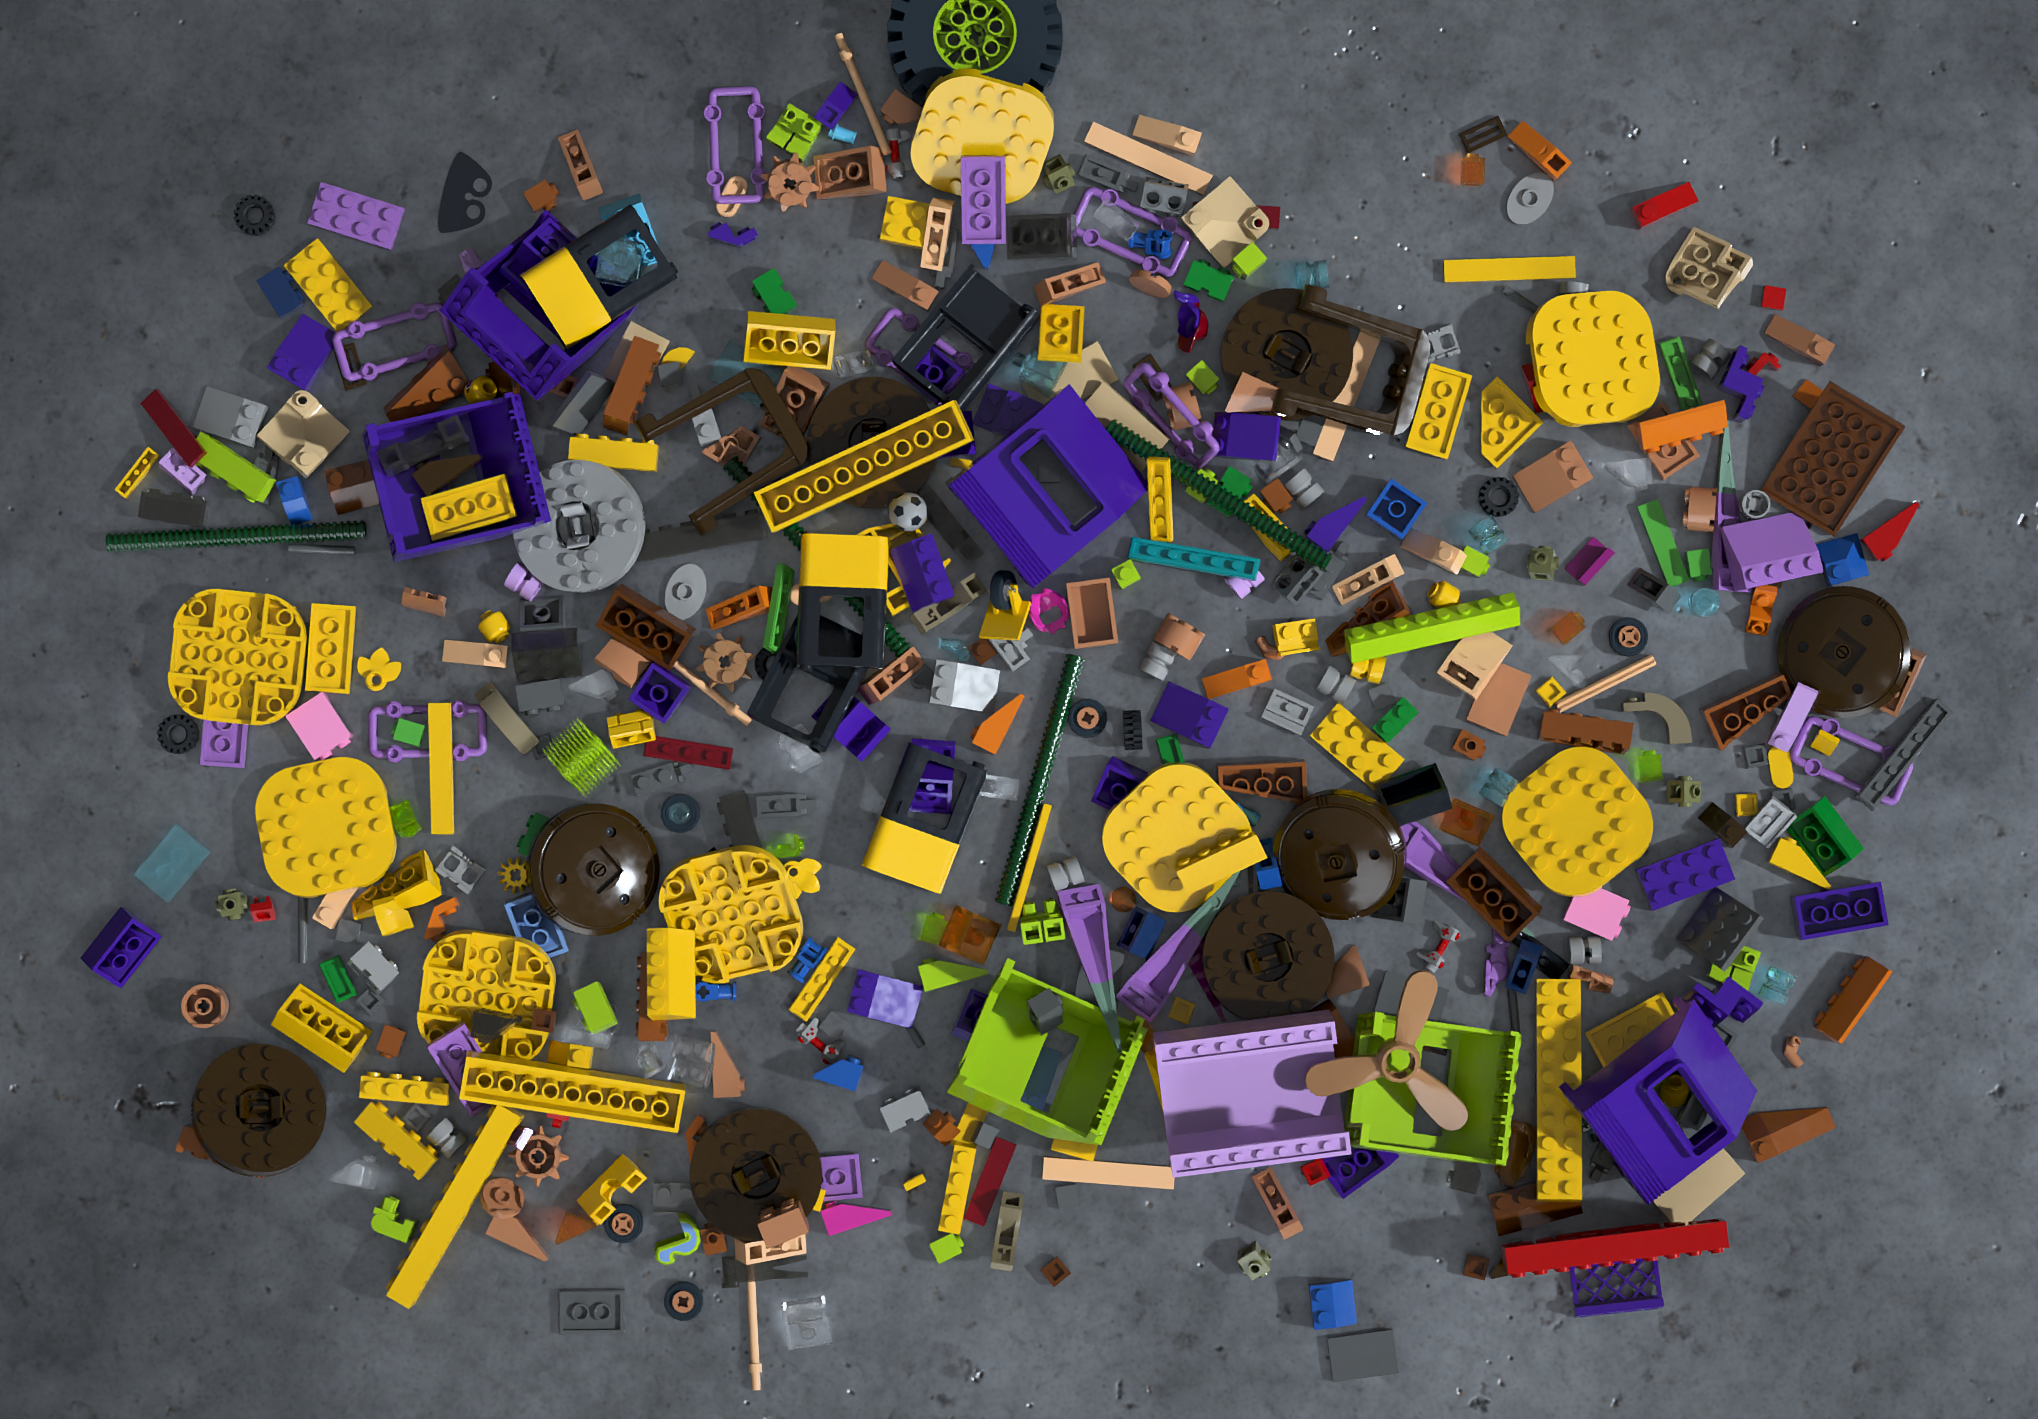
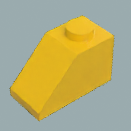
M550 1040L547 1062L590 1069L594 1046Z

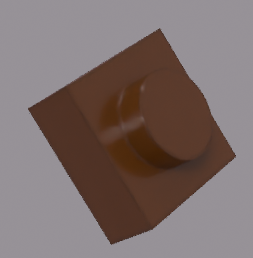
M979 639L968 647L980 666L998 654L989 639Z
M535 1006L531 1030L553 1033L557 1010Z
M1467 1254L1463 1275L1485 1281L1490 1259Z
M1058 1256L1040 1269L1053 1287L1071 1274Z

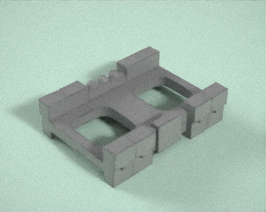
M1452 324L1427 333L1434 349V353L1429 355L1427 364L1433 363L1435 359L1443 358L1446 355L1451 357L1460 354L1461 350ZM1451 334L1455 343L1454 347L1443 349L1440 336Z
M452 846L435 871L444 878L449 877L451 881L458 884L457 887L469 894L486 869L477 862L467 858L455 846ZM450 855L460 860V864L454 872L444 867V863ZM468 868H471L478 874L471 885L461 878Z

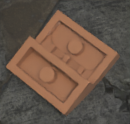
M614 637L595 657L597 665L612 672L614 679L630 688L634 686L654 662Z

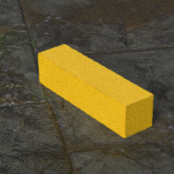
M147 447L115 488V491L128 499L160 458V455L150 447Z

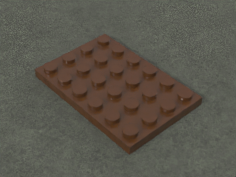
M1829 380L1760 491L1767 494L1770 499L1835 537L1903 432L1905 425Z

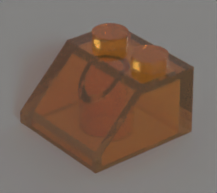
M956 905L939 942V946L984 965L1001 924Z

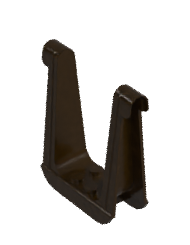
M1305 284L1299 304L1300 309L1386 341L1393 347L1395 359L1388 370L1389 382L1383 389L1384 401L1381 408L1377 412L1277 388L1271 413L1280 416H1293L1297 409L1375 435L1385 433L1395 436L1403 433L1413 419L1430 355V342L1427 334L1423 329L1326 301L1327 291L1324 288Z
M746 368L658 421L653 414L648 413L633 422L644 442L647 443L740 393L752 392L757 394L763 403L760 404V407L765 416L770 414L774 422L771 423V426L777 435L782 434L785 441V449L779 457L688 515L700 536L716 527V520L713 516L803 465L807 457V443L804 435L771 379L765 372L757 368Z

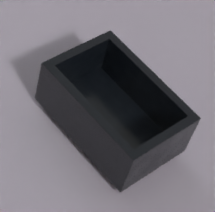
M1436 763L1373 784L1378 802L1389 810L1400 827L1453 809L1448 789Z

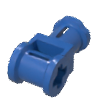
M1131 229L1128 247L1132 249L1133 247L1144 248L1145 254L1165 259L1172 254V249L1170 248L1172 233L1163 229H1150L1148 234Z
M810 936L800 950L797 962L791 970L788 969L787 973L801 983H804V977L808 971L820 962L828 948L821 947ZM809 947L818 952V954L809 949ZM804 964V967L802 968L800 973H798L799 969Z
M699 981L696 983V999L701 1002L732 999L733 1002H736V982L732 984H716ZM703 985L706 990L710 991L706 993L705 997H701V993L697 992Z

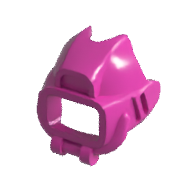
M1046 588L1039 594L1031 595L1029 615L1038 630L1042 632L1050 631L1052 635L1055 631L1066 628L1064 623L1068 620L1070 613L1063 596L1054 590ZM1055 606L1059 607L1062 617L1048 625H1044L1039 615Z

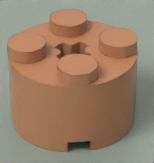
M1187 382L1169 387L1199 422H1202L1197 399L1192 391V383ZM1162 393L1164 404L1167 409H1170L1167 412V416L1172 430L1176 429L1178 431L1192 427Z
M1691 486L1690 489H1686L1685 505H1689L1688 511H1684L1683 527L1693 531H1714V526H1710V524L1714 525L1716 495L1712 494H1717V488Z
M1167 613L1153 640L1187 660H1191L1206 634Z
M200 984L192 987L184 995L181 1002V1011L184 1018L197 1028H209L218 1025L224 1021L229 1010V1001L224 990L213 984ZM205 1000L206 1003L210 1005V1008H207L206 1012L205 1009L201 1008L200 1006L202 1003L205 1002Z

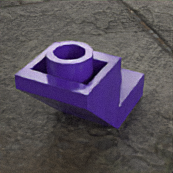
M840 81L814 118L833 130L842 115L858 96V93Z
M721 222L716 223L710 227L711 231L708 232L710 239L739 248L759 238L755 228L750 229L749 227L737 232L738 236L734 237L727 222L724 224Z

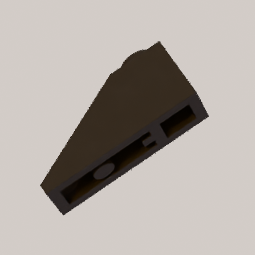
M475 454L430 461L428 463L423 461L414 468L416 471L412 476L426 496H431L482 460L483 456Z

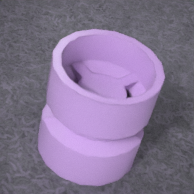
M520 562L513 567L504 583V586L513 592L519 591L520 596L529 602L535 598L543 585V582L530 573L526 566Z
M1259 571L1256 581L1223 577L1240 599H1243L1251 592L1250 587H1257L1265 580Z

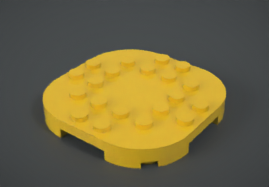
M963 68L953 70V73L939 77L930 86L926 94L911 142V160L915 171L928 185L938 190L961 196V156L1005 155L1006 204L1023 198L1037 183L1053 138L1054 115L1052 107L1050 108L1046 97L1029 84L1023 83L1020 86L980 74L981 70Z
M1618 291L1565 294L1557 296L1537 308V311L1530 318L1527 325L1526 345L1530 344L1536 386L1533 387V392L1544 413L1547 412L1555 419V422L1564 426L1581 427L1583 425L1613 422L1623 423L1641 416L1653 405L1660 386L1654 334L1648 314L1634 298Z
M208 589L195 594L181 606L173 624L174 634L170 670L168 672V685L172 697L186 713L208 721L259 726L274 723L282 719L293 709L300 696L307 635L301 615L289 602L271 594Z
M1589 747L1569 748L1549 759L1510 792L1502 813L1503 828L1511 846L1545 887L1558 895L1569 897H1584L1600 890L1603 885L1645 853L1653 833V818L1644 797L1608 755Z
M337 757L285 768L275 773L265 782L256 800L255 815L265 867L272 880L280 888L298 897L315 898L334 892L367 887L385 875V872L394 861L397 841L390 814L387 789L383 780L373 768L358 759Z
M1169 762L1151 770L1146 778L1109 810L1102 826V845L1111 865L1149 904L1167 912H1185L1203 904L1232 875L1187 895L1175 870L1178 863L1187 858L1192 860L1198 857V853L1203 850L1210 849L1211 851L1216 849L1222 841L1229 839L1231 842L1237 839L1240 833L1247 830L1252 832V829L1243 810L1206 771L1191 763Z
M738 845L686 858L671 868L661 886L659 908L660 912L664 914L668 928L695 931V975L702 978L701 981L716 984L728 983L732 978L770 970V972L776 971L793 959L800 946L803 936V920L789 876L783 864L773 854L762 848L751 845Z
M477 930L454 931L438 940L428 953L423 965L420 1003L417 1012V1024L422 1038L427 1043H430L464 1022L483 1053L530 1060L536 1056L543 1048L549 1032L531 1030L534 1007L553 1009L556 987L555 969L547 953L540 946L525 938Z

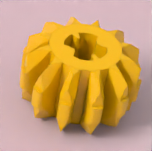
M521 857L516 858L515 864L512 858H508L510 866L508 867L502 863L501 867L506 871H498V875L505 877L499 880V884L507 882V885L504 887L505 891H508L513 886L512 894L517 893V886L521 893H524L525 888L523 884L528 887L525 868L527 860L520 865ZM513 870L515 872L517 870L521 871L519 874L522 877L521 880H512L513 874L511 873Z

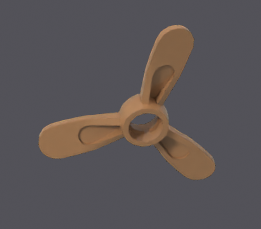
M1416 970L1409 975L1397 1009L1394 1037L1382 1042L1377 1050V1054L1344 1056L1311 1066L1305 1075V1083L1309 1091L1316 1096H1329L1354 1089L1383 1076L1390 1082H1405L1420 1106L1440 1127L1453 1131L1464 1126L1468 1119V1110L1465 1104L1444 1083L1420 1067V1054L1415 1047V1043L1429 1017L1438 990V982L1435 976L1426 970ZM1397 1049L1409 1051L1410 1063L1402 1071L1387 1069V1056L1390 1052Z

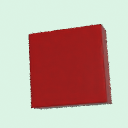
M1764 285L1761 308L1783 311L1786 288Z
M1322 1158L1314 1159L1300 1166L1310 1186L1331 1176Z

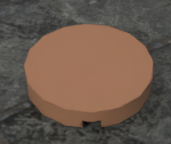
M1138 269L1132 271L1129 282L1139 291L1158 298H1167L1170 295L1171 284L1163 277L1158 275L1156 278L1150 276V271Z
M507 1178L491 1179L484 1185L480 1194V1202L483 1209L496 1218L507 1219L514 1217L520 1212L524 1204V1193L519 1185L517 1187L513 1184L514 1181Z

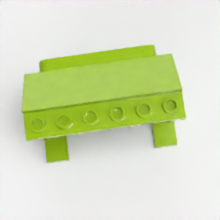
M1007 958L993 980L947 1093L1047 1138L1102 1145L1148 1031L1147 1028L1142 1026L1145 1019L1136 1016L1131 1022L1117 1015L1122 1048L1119 1054L1099 1007L1014 970L1013 966L1016 961ZM1050 988L1053 994L1057 993L1063 1002L1061 1005L1064 1011L1062 1014L1063 1023L1055 1028L1076 1036L1078 1041L1050 1110L1046 1113L1021 1102V1097L1048 1034L1047 1032L1041 1036L1029 1020L1027 1001Z
M1381 1012L1357 1014L1352 1056L1377 1054V1050L1382 1042L1394 1037L1397 1016L1384 1015ZM1426 1021L1415 1043V1047L1420 1054V1060L1423 1046L1449 1049L1451 1051L1447 1087L1465 1104L1468 1110V1119L1464 1126L1453 1131L1442 1128L1440 1137L1413 1133L1416 1098L1405 1082H1390L1381 1076L1348 1090L1344 1129L1349 1132L1351 1147L1443 1160L1506 1166L1509 1154L1508 1144L1511 1135V1118L1514 1110L1513 1100L1516 1091L1521 1034L1515 1031L1503 1032ZM1397 1049L1390 1052L1386 1060L1387 1069L1402 1071L1407 1068L1410 1063L1409 1051Z

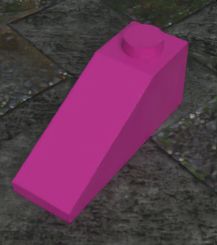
M837 1201L824 1204L825 1209L821 1210L829 1236L892 1215L889 1209L848 1203L837 1204Z

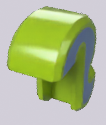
M685 1212L678 1213L684 1233L656 1242L654 1253L656 1260L660 1264H672L675 1262L674 1254L686 1256L698 1249L700 1244L699 1228L696 1220L691 1215Z

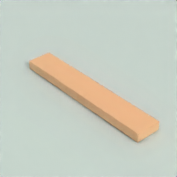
M1095 122L1092 123L1084 143L1169 181L1188 184L1189 190L1203 196L1213 176Z
M1359 332L1353 348V363L1350 376L1342 392L1333 402L1352 407L1355 406L1380 339ZM1326 419L1313 454L1333 462L1347 425Z
M1044 1157L1042 1179L1162 1189H1174L1175 1179L1173 1178L1171 1167L1103 1161L1092 1162L1088 1160Z

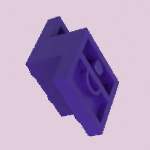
M549 217L522 241L515 255L501 266L499 272L529 300H532L534 295L520 275L571 243L574 239Z
M1742 345L1734 349L1717 388L1741 399L1732 419L1739 423L1752 417L1756 408L1753 403L1755 399L1760 398L1765 387L1762 385L1763 378L1742 370V367L1746 365L1749 355L1746 354L1748 348Z
M989 383L973 419V425L1004 437L1044 404L1010 389L1007 391Z
M829 697L811 716L816 722L819 716L821 715ZM853 697L834 738L862 762L891 729L856 697Z
M914 738L911 740L913 744L955 759L956 741ZM932 760L928 761L909 812L951 814L954 768Z
M1729 976L1711 992L1701 984L1696 983L1681 996L1684 1002L1686 1000L1690 1002L1694 999L1714 1028L1729 1015L1733 1019L1744 1023L1763 1005L1762 1001Z

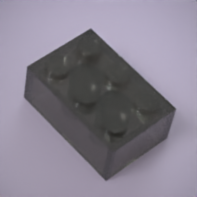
M1057 213L1006 216L1007 260L1017 262L1077 259V224L1075 214Z
M577 627L511 633V650L517 682L583 676L582 652Z

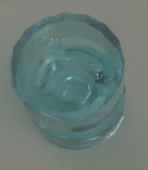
M1326 260L1314 261L1312 265L1308 262L1295 263L1298 289L1303 290L1305 284L1324 289L1329 288Z
M1492 515L1469 530L1475 541L1481 542L1479 546L1486 556L1509 540L1503 530L1497 529L1498 523Z
M1702 588L1691 594L1688 600V607L1693 615L1701 618L1708 617L1719 609L1720 598L1716 591L1710 588Z
M1495 767L1489 776L1490 783H1485L1479 794L1503 808L1509 799L1508 793L1513 792L1519 782Z
M1770 966L1766 975L1768 981L1762 984L1758 994L1785 1005L1789 997L1787 990L1793 987L1797 977Z

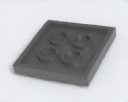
M1714 887L1677 940L1725 972L1764 918L1724 891Z

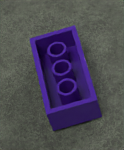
M1720 838L1710 840L1635 869L1650 911L1660 909L1735 880Z
M1881 882L1791 896L1798 940L1889 925Z

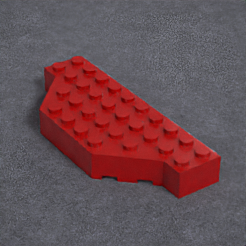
M1721 1218L1689 1221V1225H1685V1222H1665L1664 1226H1661V1223H1645L1556 1235V1240L1552 1236L1539 1238L1536 1240V1244L1532 1241L1501 1245L1504 1272L1508 1275L1510 1274L1512 1278L1524 1277L1526 1272H1532L1534 1275L1547 1274V1270L1554 1269L1556 1272H1567L1569 1267L1575 1266L1578 1270L1592 1268L1591 1264L1608 1267L1613 1266V1262L1620 1261L1622 1264L1636 1263L1635 1259L1640 1258L1645 1262L1658 1260L1657 1256H1664L1667 1259L1680 1258L1681 1253H1686L1689 1256L1702 1255V1251L1706 1250L1711 1252V1254L1722 1253L1724 1248H1729L1727 1224Z

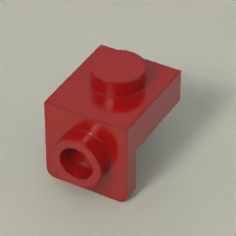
M1764 352L1758 359L1753 357L1746 365L1748 368L1746 372L1757 375L1765 364L1769 365L1774 371H1777L1781 365L1778 364L1779 359L1770 352L1768 354Z

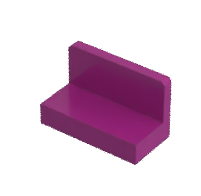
M1593 537L1567 564L1565 570L1582 586H1585L1615 552L1609 547L1606 548Z

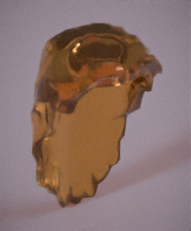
M1511 1119V1135L1508 1144L1509 1154L1506 1166L1495 1165L1494 1171L1501 1180V1186L1506 1188H1513L1516 1182L1525 1178L1526 1171L1530 1166L1536 1139L1534 1127L1526 1121Z

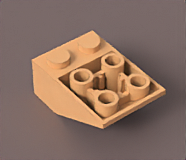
M1493 632L1462 638L1448 655L1437 674L1445 681L1477 700L1513 645Z

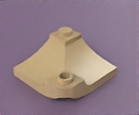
M1231 176L1181 217V220L1198 241L1224 269L1250 243L1258 240L1269 227L1268 217L1253 203ZM1261 220L1262 226L1256 227L1254 221Z
M1693 227L1667 270L1665 277L1666 285L1670 291L1676 294H1686L1719 309L1734 287L1740 281L1743 282L1753 266L1751 256L1732 248L1731 243ZM1676 281H1681L1680 284H1674Z
M300 390L291 396L282 409L257 434V438L307 479L350 434V431L323 408L318 400L309 392ZM299 398H305L306 403L300 404L298 402Z

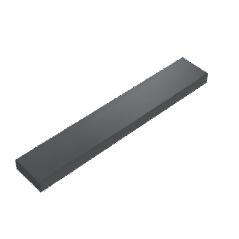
M1938 698L1934 699L1855 797L1871 811L1875 810L1953 712Z

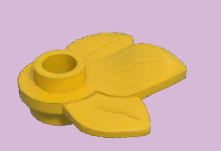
M379 648L372 654L370 660L359 657L357 669L365 678V684L370 690L380 691L386 686L387 682L394 681L399 676L401 662H390L387 652L383 648ZM378 676L380 678L379 684L373 683V677Z
M804 858L799 862L791 860L783 865L789 876L796 899L802 891L807 893L819 891V881L814 875L822 867L819 862L811 858ZM795 868L796 874L791 876L789 874L790 869Z

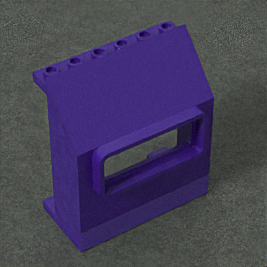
M547 210L539 216L530 229L477 270L473 267L469 269L439 310L537 401L588 360L629 318L638 306L637 304L571 348L562 350L555 343L549 346L495 296L499 291L505 289L557 337L556 330L536 298L534 297L532 300H529L499 272L501 266L515 255L522 241L549 217L574 240L577 239ZM596 255L587 260V265L607 296H612L627 286Z
M1070 384L1058 390L1054 397L954 478L951 477L945 482L956 498L962 501L1012 563L1014 570L1031 588L1038 585L1118 520L1148 490L1147 480ZM1041 439L1047 443L1097 506L1096 509L1074 526L1020 460V456Z
M509 392L497 399L375 426V423L365 426L362 436L393 562L502 538L551 521L520 393L513 394V392ZM465 434L471 455L481 454L483 456V459L474 465L477 481L506 474L518 517L432 541L421 498L428 496H426L412 474L416 471L414 468L423 461L428 463L441 460L437 440ZM445 485L434 494L448 491V485Z
M1679 996L1671 1001L1679 1009L1675 1014L1575 1090L1566 1082L1559 1086V1089L1570 1104L1587 1121L1614 1159L1613 1164L1619 1173L1647 1204L1654 1202L1658 1196L1671 1189L1737 1138L1757 1093L1756 1088L1696 1001L1693 999L1690 1002L1688 1000L1684 1002ZM1675 1070H1678L1713 1120L1689 1139L1653 1090L1654 1086Z

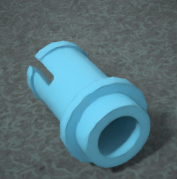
M837 123L833 130L830 129L828 137H831V140L837 139L853 145L857 132L842 128Z
M1238 802L1237 805L1245 813L1250 826L1255 827L1261 815L1258 814L1257 810L1254 812Z

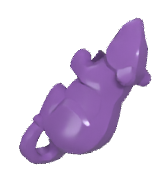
M1494 929L1492 931L1493 945L1485 944V954H1489V959L1484 961L1485 997H1491L1496 986L1508 977L1511 970L1510 961L1507 956V946L1511 944V941L1508 943Z

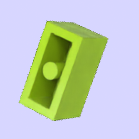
M1252 242L1233 258L1231 270L1239 279L1243 277L1246 280L1266 262L1267 257Z
M596 981L573 992L575 996L573 1003L577 1011L581 1010L584 1016L581 1021L586 1031L590 1030L595 1035L618 1024L601 983Z

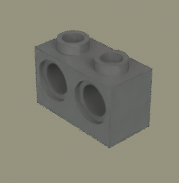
M1146 177L1140 207L1152 213L1157 212V210L1166 212V215L1173 217L1183 215L1189 185ZM1150 192H1156L1159 195V198L1156 200L1149 199L1147 194ZM1172 196H1177L1180 198L1181 202L1178 204H1172L1169 201V198Z
M1295 554L1275 577L1270 586L1283 598L1297 606L1324 573L1319 570L1318 566L1314 567L1312 562L1309 564L1307 559L1303 560L1301 555L1296 556Z

